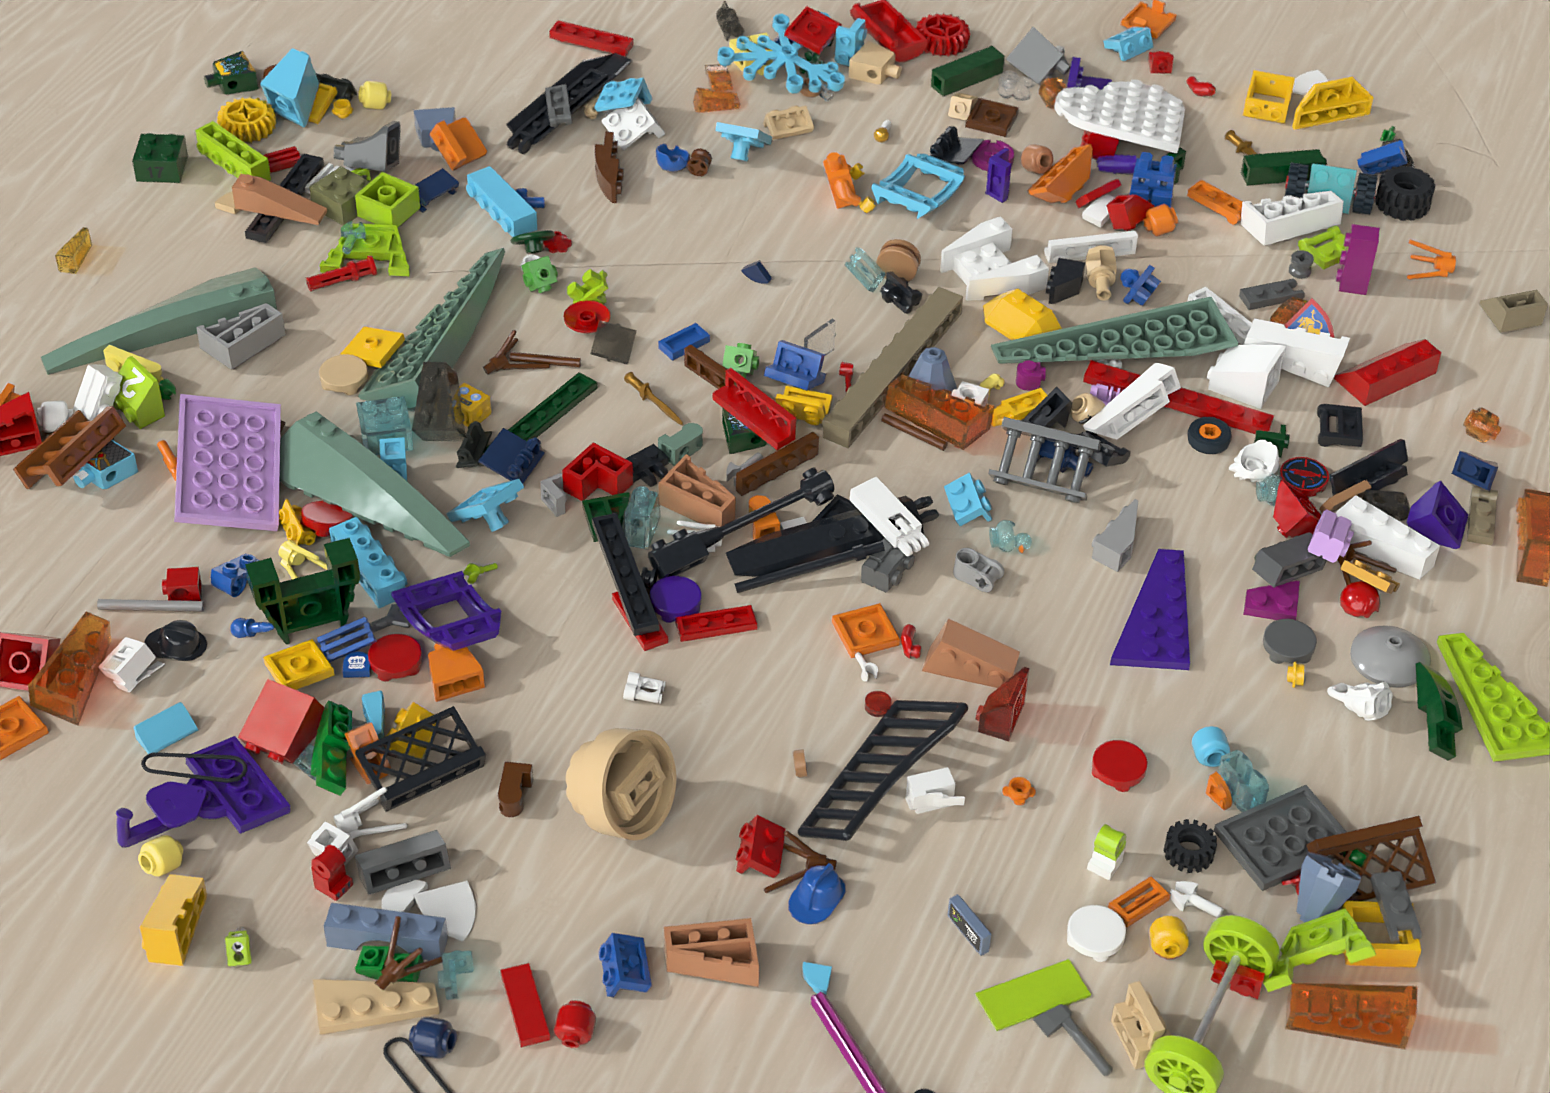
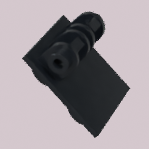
M949 126L937 138L936 142L931 145L930 156L948 163L965 164L984 142V139L958 137L957 128Z

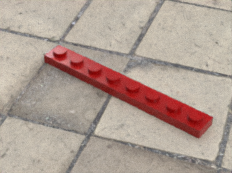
M1091 360L1084 374L1083 382L1091 385H1097L1098 383L1109 386L1108 390L1112 386L1115 392H1117L1118 388H1121L1122 392L1141 375ZM1182 387L1168 394L1170 402L1164 406L1200 418L1214 417L1227 423L1229 427L1255 434L1256 430L1269 432L1275 416Z

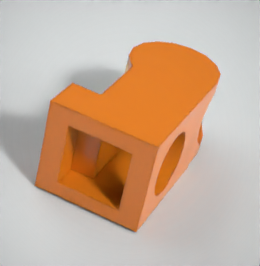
M753 496L749 500V513L771 503V501L766 496ZM775 512L753 522L754 540L766 534L780 531V522Z

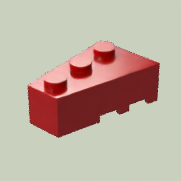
M27 392L0 406V456L37 448L42 441L30 393Z

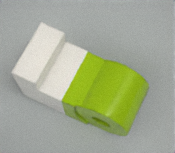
M1104 824L1096 836L1093 856L1088 862L1087 869L1110 880L1123 862L1126 834Z

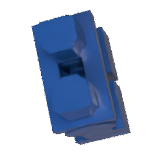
M1142 152L1136 161L1129 195L1136 194L1148 202L1151 200L1155 207L1161 204L1171 207L1177 164H1174L1173 156H1162L1161 162L1152 161L1153 155L1151 153Z

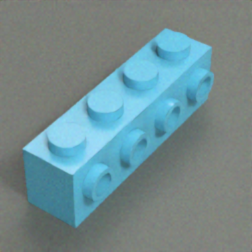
M491 166L467 175V193L479 203L482 209H485L494 221L496 220L502 226L505 232L514 237L537 230L536 211Z
M354 517L329 528L331 542L350 537L359 563V583L378 609L395 602L391 592L405 588L408 585L407 578L402 571L396 569L390 555L386 556L380 541L373 539L369 527L366 524L363 525L357 517Z

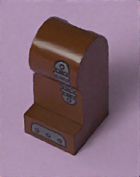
M505 761L498 790L499 811L505 817H516L522 813L524 787L532 788L533 784L532 764Z

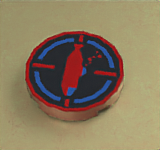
M1294 457L1282 464L1279 472V481L1283 480L1306 496L1312 497L1316 496L1320 491H1325L1329 481V473L1325 466L1317 460L1308 457Z

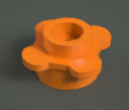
M1015 777L1010 780L1009 786L1003 787L1002 793L1004 796H1009L1016 805H1024L1026 799L1035 796L1036 790L1031 787L1030 782L1026 778Z

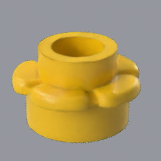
M338 99L333 103L332 113L339 118H347L353 112L350 101L347 99Z
M1294 662L1293 666H1288L1287 682H1293V688H1295V685L1303 686L1304 664H1296Z

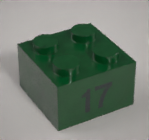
M141 134L132 159L136 182L180 183L188 159L185 135Z

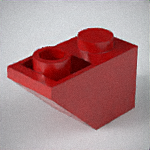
M1136 194L1118 195L1106 205L1113 229H1123L1124 231L1136 228V224L1146 219L1147 210L1155 207L1152 203Z

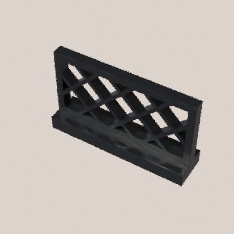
M454 706L355 750V755L376 791L383 788L379 781L381 772L396 777L395 783L386 787L387 791L379 796L385 812L484 767L486 758L483 748L481 746L478 747ZM451 716L456 723L454 732L440 728L441 720ZM421 729L433 732L430 742L415 739L416 732ZM436 733L452 737L448 748L433 744ZM455 739L467 742L470 749L459 752L452 750ZM397 740L408 743L405 754L390 750L391 744ZM412 744L427 749L424 760L409 755ZM433 750L446 754L444 761L438 764L427 761L430 751ZM371 752L384 754L380 765L368 762L365 755ZM387 756L402 760L399 771L384 767ZM406 761L421 765L419 773L414 775L404 773L403 769Z

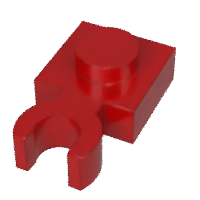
M1216 960L1211 981L1220 984L1229 964ZM1238 965L1230 982V990L1242 996L1258 999L1262 990L1265 973Z

